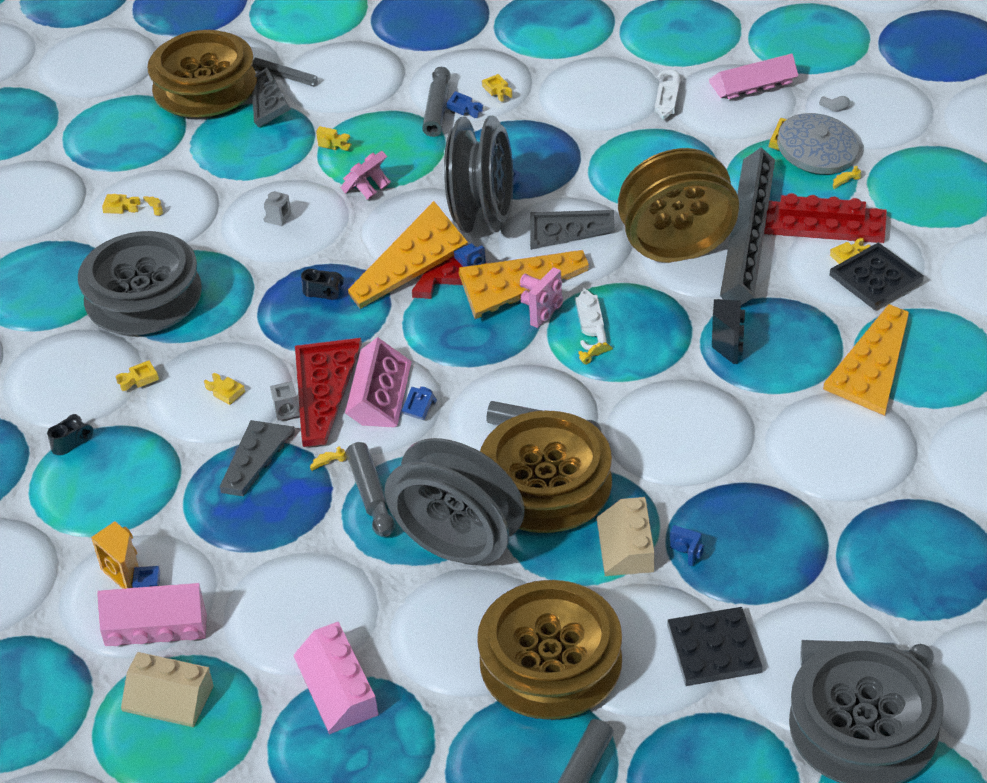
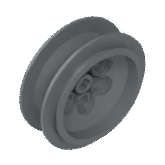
M488 116L482 127L480 142H477L470 120L467 117H459L448 134L444 156L445 192L450 215L463 233H470L473 230L478 210L482 207L483 215L490 231L499 232L504 222L509 218L513 200V160L507 131L500 124L496 116Z
M139 231L114 237L92 250L83 260L78 271V284L84 295V306L89 318L96 325L107 331L124 335L153 333L178 323L195 308L202 291L194 251L182 239L163 232Z
M429 438L414 443L404 454L401 465L391 472L385 484L387 505L404 532L427 551L450 561L469 565H482L497 560L505 552L509 543V537L517 532L524 519L525 509L522 496L509 475L482 452L453 440Z
M872 641L838 643L815 653L797 672L791 691L790 734L796 749L803 759L816 771L836 782L902 783L923 770L936 751L943 718V697L938 683L930 671L920 661L905 651Z

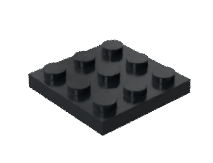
M879 242L830 269L829 276L874 310L923 283L924 275Z
M742 607L667 619L668 630L685 686L762 673V664Z

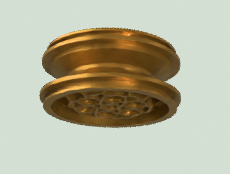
M678 148L649 157L629 173L620 189L618 212L625 225L627 238L638 252L651 260L671 263L700 257L719 246L730 235L736 224L739 212V199L734 187L731 185L727 169L717 158L702 150Z

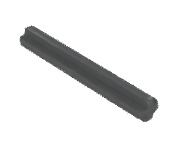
M257 57L253 60L252 67L254 69L263 71L268 68L274 75L310 86H315L318 82L316 75Z

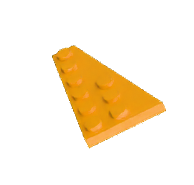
M433 201L348 289V293L361 309L454 256V251L467 246L468 242L436 202Z
M578 250L460 267L459 276L474 318L478 319L489 310L494 312L503 304H512L521 300L522 293L528 290L520 287V279L524 274L541 280L554 267L561 270V279L568 280L588 271L589 263L584 251Z
M888 304L824 382L823 390L885 416L909 312Z

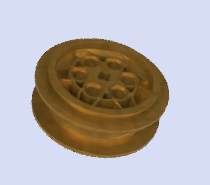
M197 30L178 35L159 46L148 61V74L153 82L152 92L156 103L164 110L179 116L209 117L225 113L244 103L252 95L257 84L256 72L252 67L253 52L250 45L241 37L228 32Z
M547 410L520 414L498 425L487 436L481 446L480 452L491 458L509 475L522 496L525 513L519 528L520 530L535 533H554L569 530L592 519L608 501L612 489V475L610 471L612 456L609 443L596 426L579 416L566 412Z
M541 580L517 586L501 595L489 606L478 628L477 643L483 682L498 702L518 714L537 719H562L576 716L602 702L611 693L620 677L622 669V630L618 616L602 596L580 584L562 580Z

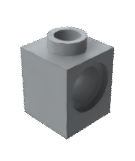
M293 382L270 386L277 420L300 416Z

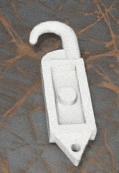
M664 70L658 74V79L665 75L673 77L672 81L659 83L655 113H658L662 120L675 113L681 79L680 74L675 70Z
M583 288L579 297H575L582 333L587 336H597L598 343H604L607 341L598 297ZM584 340L580 342L581 346L588 351L593 346L586 344Z

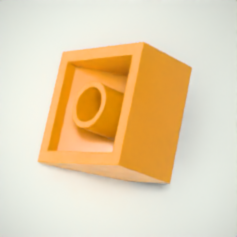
M114 521L92 536L91 539L100 569L122 589L133 588L134 567H138L136 558L138 553L132 544L133 535L127 527L122 528Z

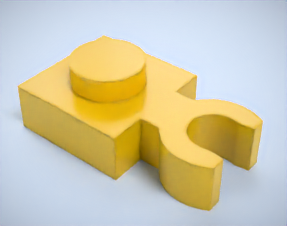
M499 74L482 80V87L491 96L497 94L499 101H504L503 95L512 98V89L508 87V83Z
M319 126L316 130L319 147L337 150L338 147L342 150H349L351 147V143H347L350 139L348 134L338 135L336 129Z
M107 194L102 205L103 213L123 214L124 210L132 213L138 212L137 205H141L140 198L136 196L127 198L125 194Z
M859 238L852 245L849 242H845L830 249V256L840 264L871 247V245L863 246L864 239Z
M150 360L130 367L129 373H120L115 376L117 384H120L122 391L130 389L134 384L139 388L159 380L158 374Z
M217 373L212 374L213 382L204 380L205 388L213 391L214 397L229 405L245 393L244 385L229 377L222 380Z

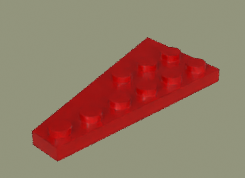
M361 338L295 346L303 447L325 445L327 443L362 345Z

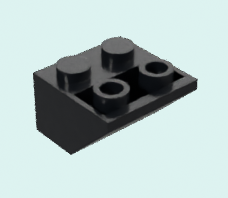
M714 299L712 348L731 363L738 364V355H743V342L739 341V339L744 340V325H740V323L745 322V310H741V300Z

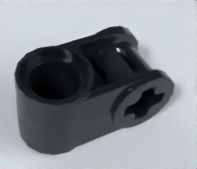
M306 269L301 273L302 292L305 296L328 300L338 298L339 287L344 282L341 274L334 271L329 272L316 269Z
M77 414L70 415L60 423L51 426L47 431L50 448L55 455L67 454L73 448L88 441L93 435V427L88 423L82 422L81 417Z

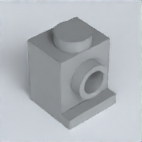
M276 191L268 194V198L264 203V210L266 211V216L263 218L264 222L283 226L292 214L289 195Z

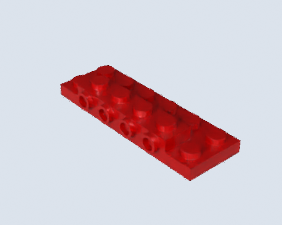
M790 193L786 196L781 195L780 202L769 200L764 234L856 241L859 238H863L864 242L884 243L887 210L866 208V201H861L858 198L840 200L835 196L829 199L818 198L816 195L798 197L796 194Z

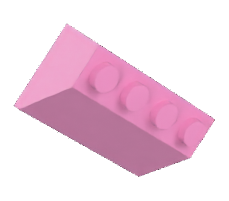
M788 54L721 71L709 78V83L720 98L727 97L728 99L739 97V93L742 92L748 95L757 92L758 88L763 87L764 90L772 89L777 83H781L782 86L791 84L793 79L798 77V72L793 54Z
M379 337L362 348L345 414L362 426L396 427L412 361Z
M199 583L101 590L97 593L100 632L105 646L206 639L207 613Z
M339 621L314 630L293 656L328 733L332 734L378 716L376 697Z

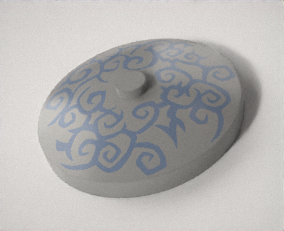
M802 113L794 115L781 125L777 137L778 148L782 155L793 165L812 173L833 174L844 171L855 162L859 151V142L855 133L840 120L824 114Z

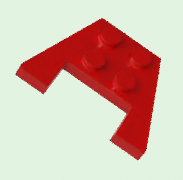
M452 256L426 271L413 287L412 298L431 299L435 284L463 285L459 276V268L463 266Z

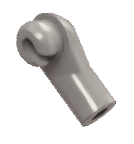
M822 96L819 105L837 112L847 108L850 105V100L846 96H839L834 99Z

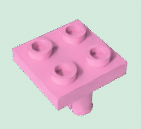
M380 151L375 155L373 152L364 160L365 162L362 165L357 163L350 169L351 172L343 178L345 182L340 188L344 193L357 187L366 200L370 199L377 191L368 182V177H371L381 190L388 186L391 181L380 169V165L387 158L386 154Z
M554 267L541 280L528 274H524L520 279V287L528 289L522 293L521 303L529 305L530 325L536 328L544 321H547L550 315L560 308L563 302L561 270Z

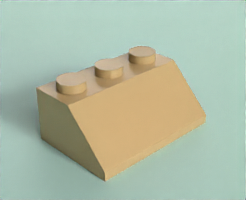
M645 497L620 499L597 517L604 575L615 576L654 572V548Z
M137 652L126 674L121 710L194 727L214 687L209 667Z

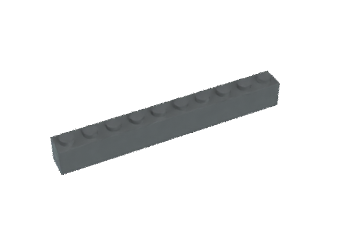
M762 147L743 159L737 193L739 199L738 218L730 233L720 297L723 300H741V305L752 299L755 295L775 159Z

